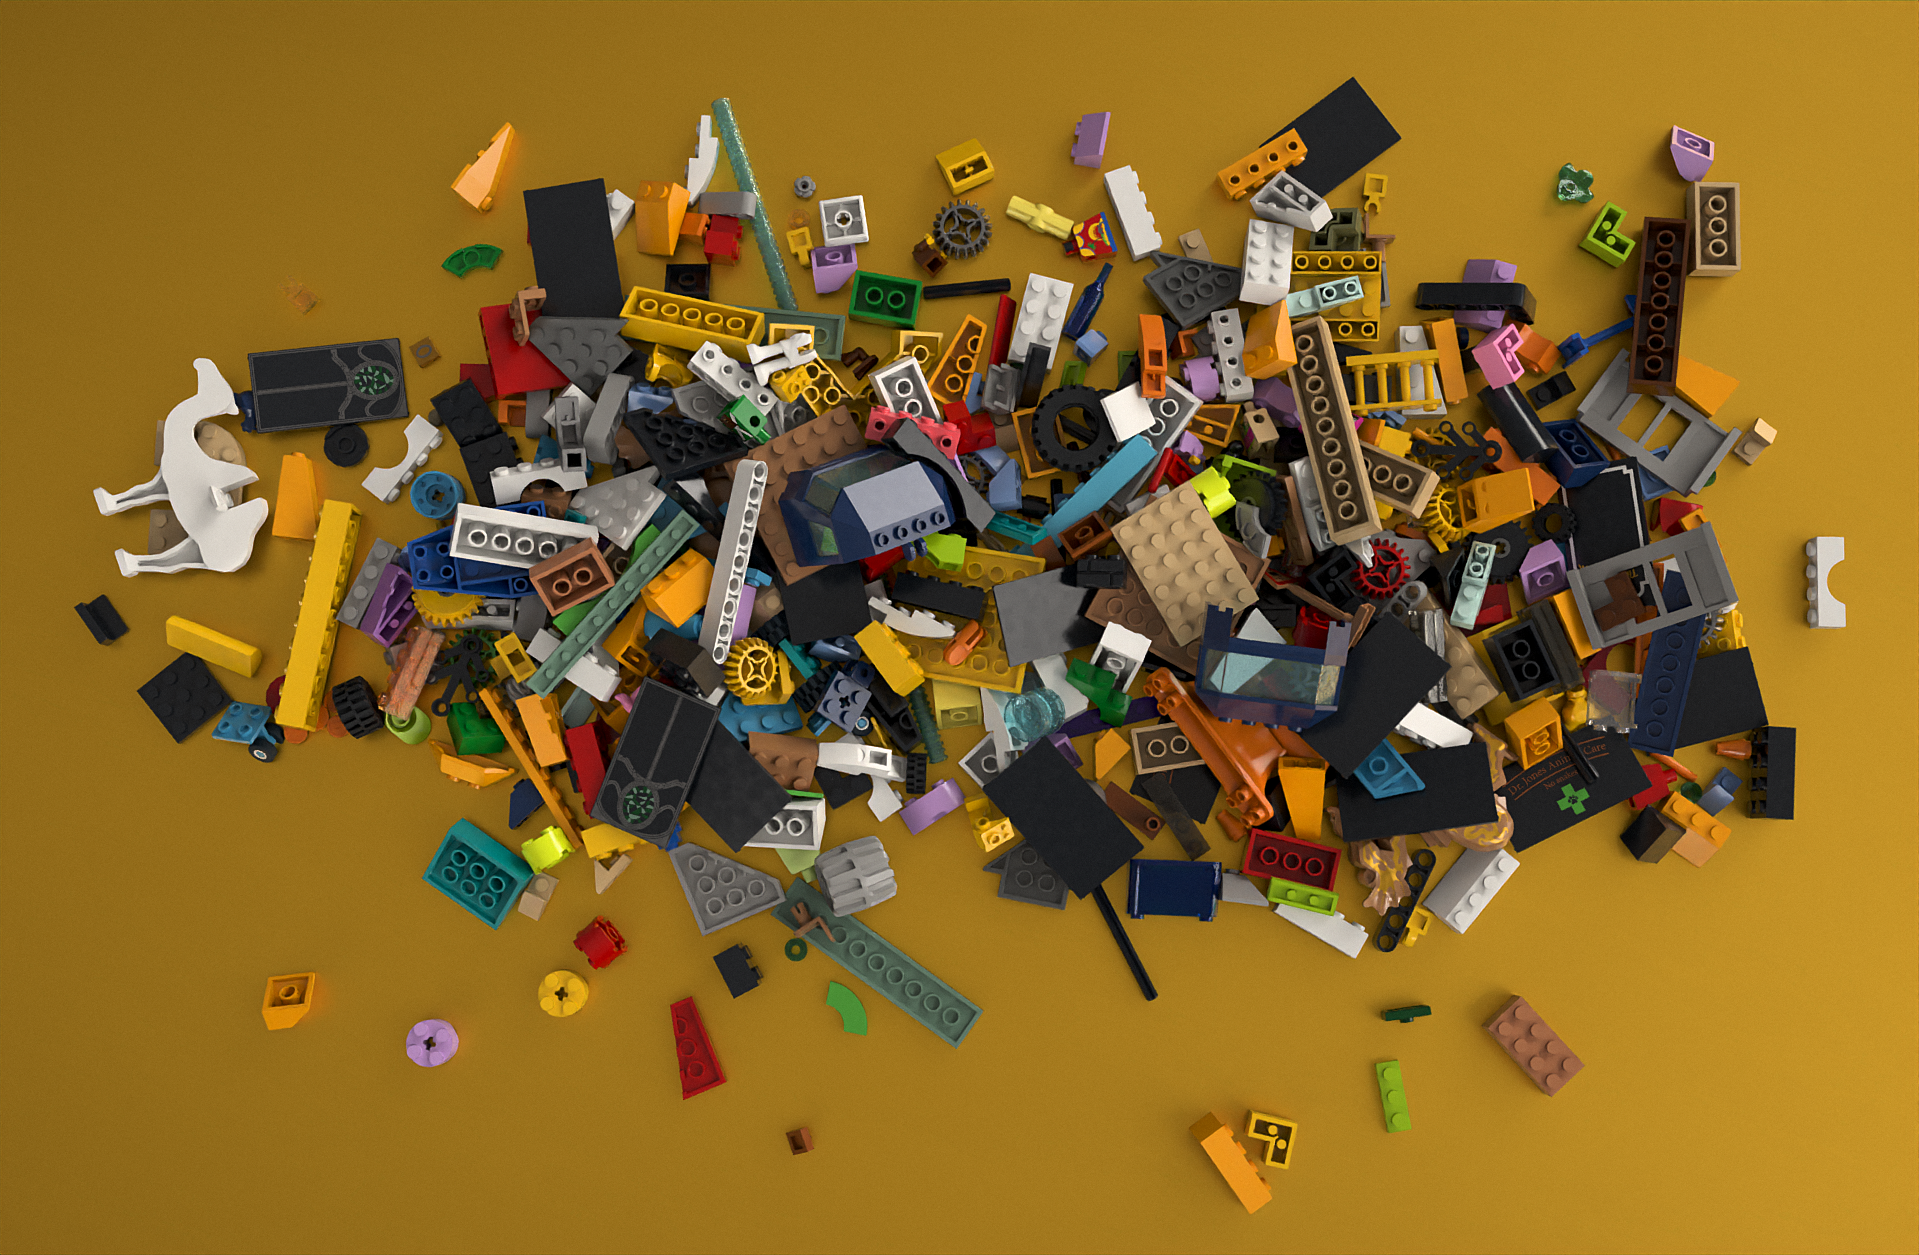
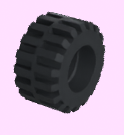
M357 676L332 688V698L336 711L343 725L354 738L359 739L384 727L383 712L373 689L363 677Z

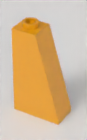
M1439 316L1419 321L1424 331L1428 349H1438L1439 360L1438 363H1434V369L1443 401L1448 402V405L1459 404L1462 402L1461 399L1468 398L1454 318Z
M1679 354L1674 395L1709 419L1718 411L1741 382Z
M292 452L291 456L283 455L272 535L282 539L316 542L314 540V531L316 527H319L321 518H319L313 464L311 460L305 457V454Z
M1278 756V773L1296 837L1306 841L1320 840L1325 784V759Z

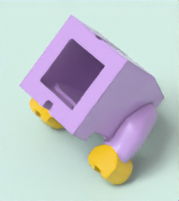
M1187 430L1181 433L1171 447L1173 454H1177L1184 462L1190 463L1193 466H1198L1206 460V456L1202 454L1204 446L1196 436Z

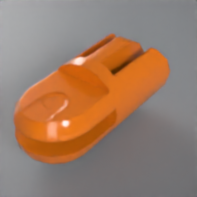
M971 619L944 648V660L950 665L960 664L988 635V632L977 621Z

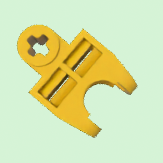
M656 343L647 360L645 378L651 382H654L656 379H664L673 386V389L689 385L695 375L687 368L691 360L687 358L689 350L668 345L664 347Z

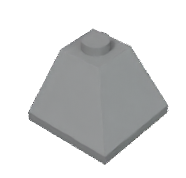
M1226 869V873L1220 872L1217 900L1268 906L1269 902L1251 881L1245 875H1239L1240 870Z

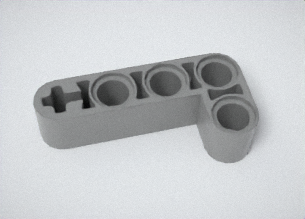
M616 373L608 375L583 438V445L590 461L610 465L615 463L618 449L614 439L623 419V413H625L628 406L629 390L635 384L633 376Z

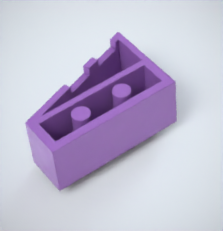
M388 562L360 627V630L373 642L389 648L419 610H416L414 606L415 601L412 599V595L415 594L412 590V577L401 567Z

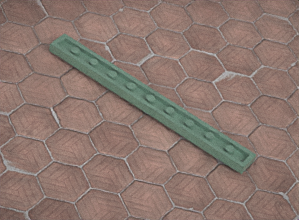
M681 509L525 684L544 699L700 525Z

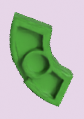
M830 981L826 1004L834 1007L841 1014L845 1032L866 1036L867 1017L860 1000L847 987Z

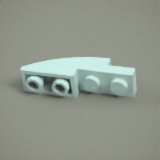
M1357 275L1288 294L1286 305L1289 318H1299L1363 298L1364 295Z
M1473 541L1462 576L1460 590L1451 615L1450 625L1473 630L1486 590L1496 545Z

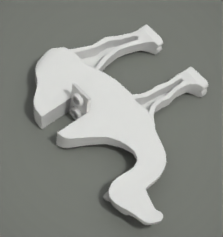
M198 358L194 361V368L198 370V394L178 404L166 419L164 427V452L159 472L154 479L146 484L136 485L130 490L117 495H111L101 487L93 490L100 513L106 516L122 512L134 506L168 500L171 502L177 519L189 534V537L161 554L132 555L122 548L116 550L115 556L121 573L125 577H133L139 572L174 574L188 568L235 572L246 565L249 560L255 535L267 518V500L259 497L232 508L234 506L233 500L226 493L258 481L259 478L256 473L245 466L210 458L202 451L194 438L193 429L202 419L225 413L232 415L239 413L230 385L210 359Z

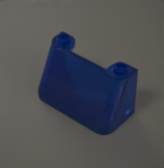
M1130 859L1127 862L1125 913L1131 914V919H1144V915L1194 916L1199 917V921L1213 922V917H1218L1222 862Z

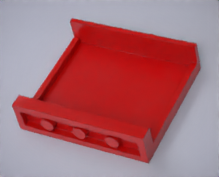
M512 303L480 308L478 316L495 400L505 399L507 395L564 388L570 382L573 383L529 339L524 346H519L518 340H514L513 327H516L515 320L511 319L509 314V305H512ZM541 309L526 311L528 327L536 318L542 316Z

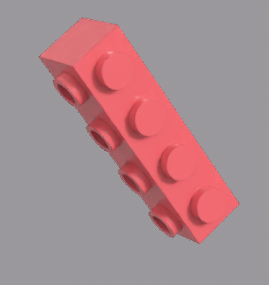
M877 405L876 408L871 407L864 438L882 442L880 439L896 419L909 417L917 423L918 428L924 435L931 438L932 444L939 451L943 452L948 459L954 460L961 435L960 429H956L957 425L944 422L941 425L934 423V419L923 416L921 419L914 418L911 413L899 411V414L890 412V408Z

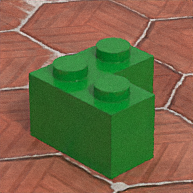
M470 702L451 704L452 709L447 716L446 722L457 756L502 752L506 737L494 718L480 719L475 704Z

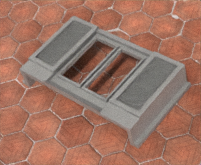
M1622 348L1577 408L1579 413L1575 420L1602 438L1601 440L1625 457L1636 456L1639 467L1667 484L1686 498L1691 493L1697 495L1742 432L1734 427L1727 433L1675 395L1673 397L1653 395L1665 404L1637 443L1617 428L1642 394L1626 393L1629 363L1625 359L1630 353ZM1672 408L1689 420L1691 424L1664 461H1661L1643 448V446Z
M1710 521L1700 524L1701 526L1593 565L1566 572L1593 650L1605 648L1738 603L1739 598ZM1674 553L1692 606L1668 613L1650 562ZM1643 565L1661 616L1639 624L1633 618L1603 632L1593 611L1613 602L1604 580L1619 574V572Z

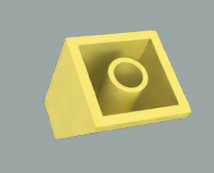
M932 679L938 730L983 724L979 687Z

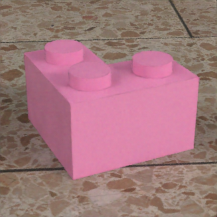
M1513 323L1491 331L1472 350L1476 362L1480 365L1492 389L1515 382L1525 372L1514 353L1523 343V340Z

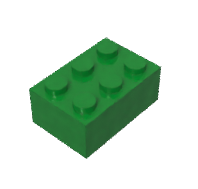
M856 270L848 311L849 320L915 330L923 288L922 281Z

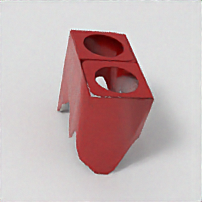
M1661 497L1653 503L1650 529L1653 532L1661 523L1663 533L1666 532L1670 536L1683 533L1685 531L1678 519L1696 508H1701L1703 511V506Z

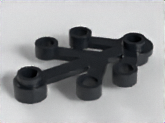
M1449 421L1441 422L1439 430L1442 434L1447 435L1456 446L1429 445L1425 440H1417L1412 445V453L1420 459L1428 457L1429 454L1455 455L1444 466L1437 468L1436 474L1439 477L1440 470H1447V475L1440 477L1441 480H1447L1451 472L1468 456L1478 457L1468 467L1460 469L1459 476L1464 481L1471 480L1474 472L1486 462L1495 463L1502 456L1501 445L1493 440L1487 441L1477 431L1476 425L1470 421L1462 425V431L1465 435L1471 436L1479 447L1469 446L1454 430L1453 424ZM1449 424L1450 430L1444 432L1442 430L1443 425ZM1473 425V431L1468 433L1465 431V427ZM1420 446H1425V453L1420 454L1418 452V448ZM1489 448L1495 449V454L1493 456L1487 455V450ZM1464 470L1470 471L1468 478L1462 476Z
M468 634L461 639L460 645L445 651L438 650L435 652L434 660L441 665L446 664L449 658L461 655L458 663L437 671H428L424 675V681L429 685H436L440 679L451 676L442 698H438L432 703L431 709L436 716L446 717L450 714L452 709L450 702L460 680H462L466 691V700L472 704L480 701L481 697L478 694L479 692L475 690L467 668L470 659H472L477 671L475 674L476 679L481 683L489 681L490 672L485 669L480 656L483 649V641L479 636ZM470 642H475L476 644L473 650L468 648ZM444 653L445 659L438 661V655ZM486 672V678L481 680L479 674ZM431 674L435 675L433 682L428 681V676ZM475 692L477 694V698L472 701L470 700L469 696L471 693ZM441 704L446 705V710L444 712L439 711V706Z

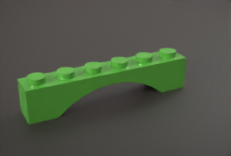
M649 523L633 541L632 552L622 575L661 533L653 524ZM609 589L591 600L581 602L557 614L551 621L568 636Z

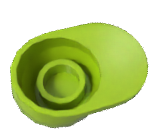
M395 700L390 702L383 711L382 719L384 725L402 741L408 744H418L428 737L431 730L430 719L414 704L406 700Z

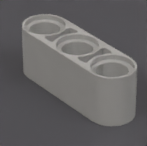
M743 191L703 192L700 194L698 213L708 215L710 220L712 215L739 218V220L754 219L757 195Z
M553 389L527 393L526 438L540 439L542 434L551 437V425L541 415L553 402Z
M1421 581L1406 583L1378 616L1382 618L1389 611L1399 621L1404 623L1426 597V585ZM1412 586L1418 589V596L1416 598L1410 593ZM1397 603H1400L1404 608L1402 615L1396 611Z

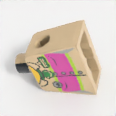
M1253 402L1244 403L1241 405L1243 417L1238 427L1247 456L1251 460L1269 455L1279 439L1277 430L1265 408L1256 410Z

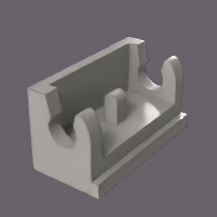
M1001 363V367L994 364L989 365L980 407L998 416L1013 413L1021 370Z

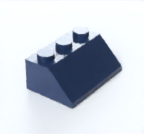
M1574 418L1543 423L1559 446V450L1544 464L1557 478V481L1563 488L1582 486L1609 467V460Z

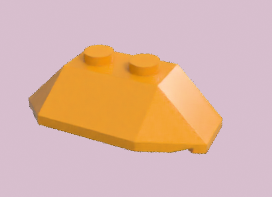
M431 738L428 740L429 747L440 771L447 774V779L456 782L463 779L469 781L467 786L481 790L482 786L490 787L518 774L519 769L477 754L457 756L454 746Z

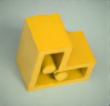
M1249 1110L1244 1133L1250 1137L1266 1140L1261 1161L1265 1165L1288 1170L1298 1124L1293 1120Z

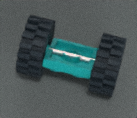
M784 610L774 615L769 621H766L763 626L759 627L750 636L751 638L757 637L768 642V645L774 648L773 652L781 647L807 680L792 694V697L805 714L810 712L815 706L833 671L839 670L841 672L843 669L837 660L821 669L822 664L816 656L808 654V645L806 643L792 646Z

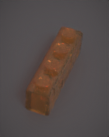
M415 625L414 629H409L405 638L408 643L405 649L399 651L396 662H399L397 668L388 675L387 683H389L386 692L382 691L378 698L377 704L380 705L378 710L408 721L445 636L419 625Z

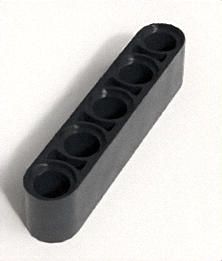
M1418 849L1412 854L1410 860L1413 865L1407 868L1404 878L1411 891V895L1408 896L1409 903L1405 907L1399 903L1397 908L1390 906L1386 909L1385 915H1383L1372 939L1373 946L1378 951L1391 952L1396 948L1435 866L1436 856L1431 850ZM1422 853L1428 856V863L1424 866L1419 862V856ZM1413 873L1419 879L1418 884L1415 886L1409 883V877ZM1393 915H1397L1399 918V924L1396 927H1392L1389 922L1390 917ZM1384 935L1388 936L1390 941L1386 948H1382L1379 942L1380 938Z

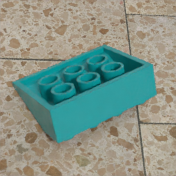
M462 818L447 832L422 879L494 930H497L535 873L527 862Z

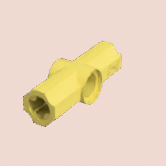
M1013 196L1006 211V215L1027 223V226L1041 233L1048 232L1066 241L1075 223L1055 214L1051 208L1043 204H1033L1017 196Z

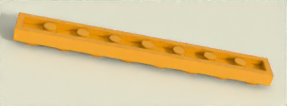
M492 685L480 691L478 694L574 849L582 846L584 841L581 831L585 829L583 826L578 825L574 819V811L569 805L566 806L562 799L563 794L561 790L553 785L548 769L541 767L537 763L534 748L530 747L526 741L527 736L524 730L516 725L513 712L506 708L502 702L503 697L500 691L496 688L494 689Z

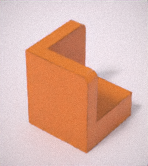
M1197 329L1177 332L1169 349L1173 350L1171 353L1172 360L1190 358L1196 355L1191 337L1198 333Z
M499 400L498 423L501 426L525 427L527 401Z

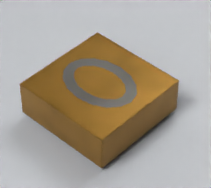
M429 337L409 347L421 368L441 357Z

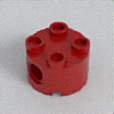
M1310 605L1309 609H1306V606L1302 607L1292 632V638L1295 640L1294 646L1326 649L1329 621H1335L1336 626H1339V621L1313 605Z
M601 915L594 918L586 928L577 932V938L573 941L576 948L581 952L584 951L589 957V964L596 970L599 967L606 969L615 958L622 956L628 950L627 946L622 945L625 940L618 929L609 920L604 923L602 920L605 917Z

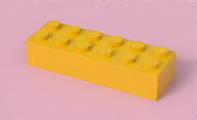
M634 286L619 315L620 318H627L629 320L621 329L622 336L696 352L706 341L718 345L722 353L728 358L751 363V359L746 345L756 344L759 346L765 334L764 313Z

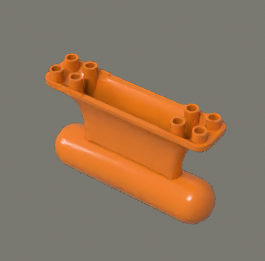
M1234 627L1230 637H1234L1239 628ZM1221 651L1213 667H1215L1218 663L1219 659L1224 653L1223 651ZM1264 662L1229 694L1271 699L1257 681L1270 669L1268 664ZM1160 667L1147 677L1146 684L1143 686L1145 694L1149 697L1155 696L1159 702L1157 709L1160 714L1164 716L1168 714L1176 722L1222 784L1223 789L1228 794L1226 797L1227 804L1233 809L1237 807L1242 813L1240 821L1244 826H1258L1274 815L1273 808L1265 797V785L1270 774L1278 765V756L1324 759L1294 731L1288 730L1287 726L1279 725V729L1265 727L1261 722H1256L1255 726L1241 724L1242 720L1232 719V723L1218 721L1219 717L1214 716L1194 690L1195 681H1180L1168 668ZM1202 680L1201 687L1209 690V684L1206 680ZM1325 760V772H1326L1327 769L1329 768L1330 764Z

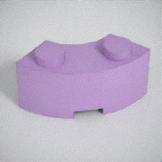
M1270 377L1266 380L1258 379L1253 388V399L1250 400L1254 403L1256 410L1265 408L1270 417L1282 422L1286 427H1299L1301 422L1292 388L1283 384L1277 377Z
M954 778L946 782L941 779L931 786L933 788L931 792L920 799H917L915 796L904 803L906 808L900 811L899 814L913 836L965 803L964 798L966 797Z

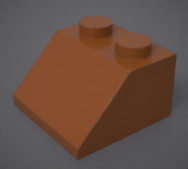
M1096 510L1057 534L1074 563H1078V559H1084L1085 555H1092L1114 541L1111 530Z

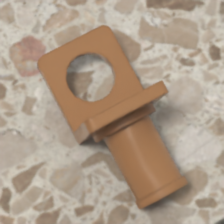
M1365 213L1362 217V244H1371L1372 251H1382V262H1386L1385 244L1393 243L1396 235L1369 234V213Z
M803 902L796 904L801 913H799L795 906L790 909L800 925V928L793 933L795 937L800 938L818 925H821L830 941H836L824 920L820 916L812 919Z

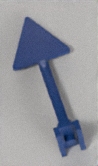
M1626 295L1624 297L1633 314L1632 317L1586 339H1582L1579 332H1577L1557 346L1566 360L1562 365L1563 369L1570 367L1589 352V347L1633 327L1636 295Z

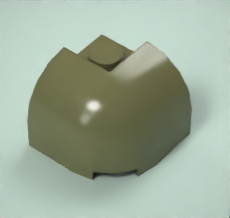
M1358 208L1330 209L1333 218L1318 232L1311 231L1309 251H1360V245L1363 243V221Z

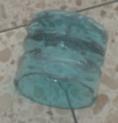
M1045 687L1036 688L1016 695L1008 701L1004 710V721L1009 733L1015 739L1022 742H1033L1045 735L1048 736L1060 730L1065 721L1066 712L1064 703L1057 693Z

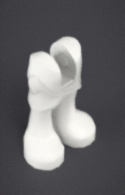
M798 333L789 339L768 346L746 345L759 385H766L769 375L778 370L788 367L791 369L817 358L815 349L805 350L800 353L797 350L798 347L812 342L811 334ZM780 353H784V354L786 355L785 357H782V358H779V359H775V360L768 361V362H764V363H759V362H761V361H762L763 359H765V358H768V357H771V356H774V355H777V354H780Z

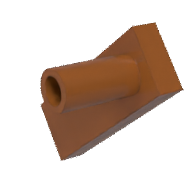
M1112 781L1104 790L1107 805L1111 810L1148 838L1154 840L1166 821Z

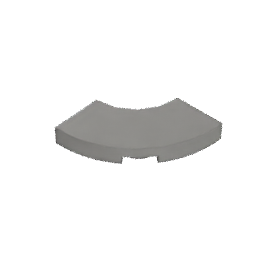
M1237 501L1235 519L1237 530H1240L1244 540L1243 544L1255 556L1266 559L1272 536L1267 534L1260 524V508Z

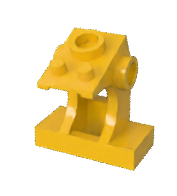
M771 356L765 358L759 363L775 360L776 357ZM799 365L788 372L781 369L770 374L767 385L775 392L780 401L792 403L812 380L804 366Z
M515 632L494 643L500 655L489 662L500 680L512 674L517 683L533 675L537 670L530 654L525 652L527 649L520 642Z
M984 792L964 798L978 847L988 852L1014 836L1009 817L994 820L987 795Z

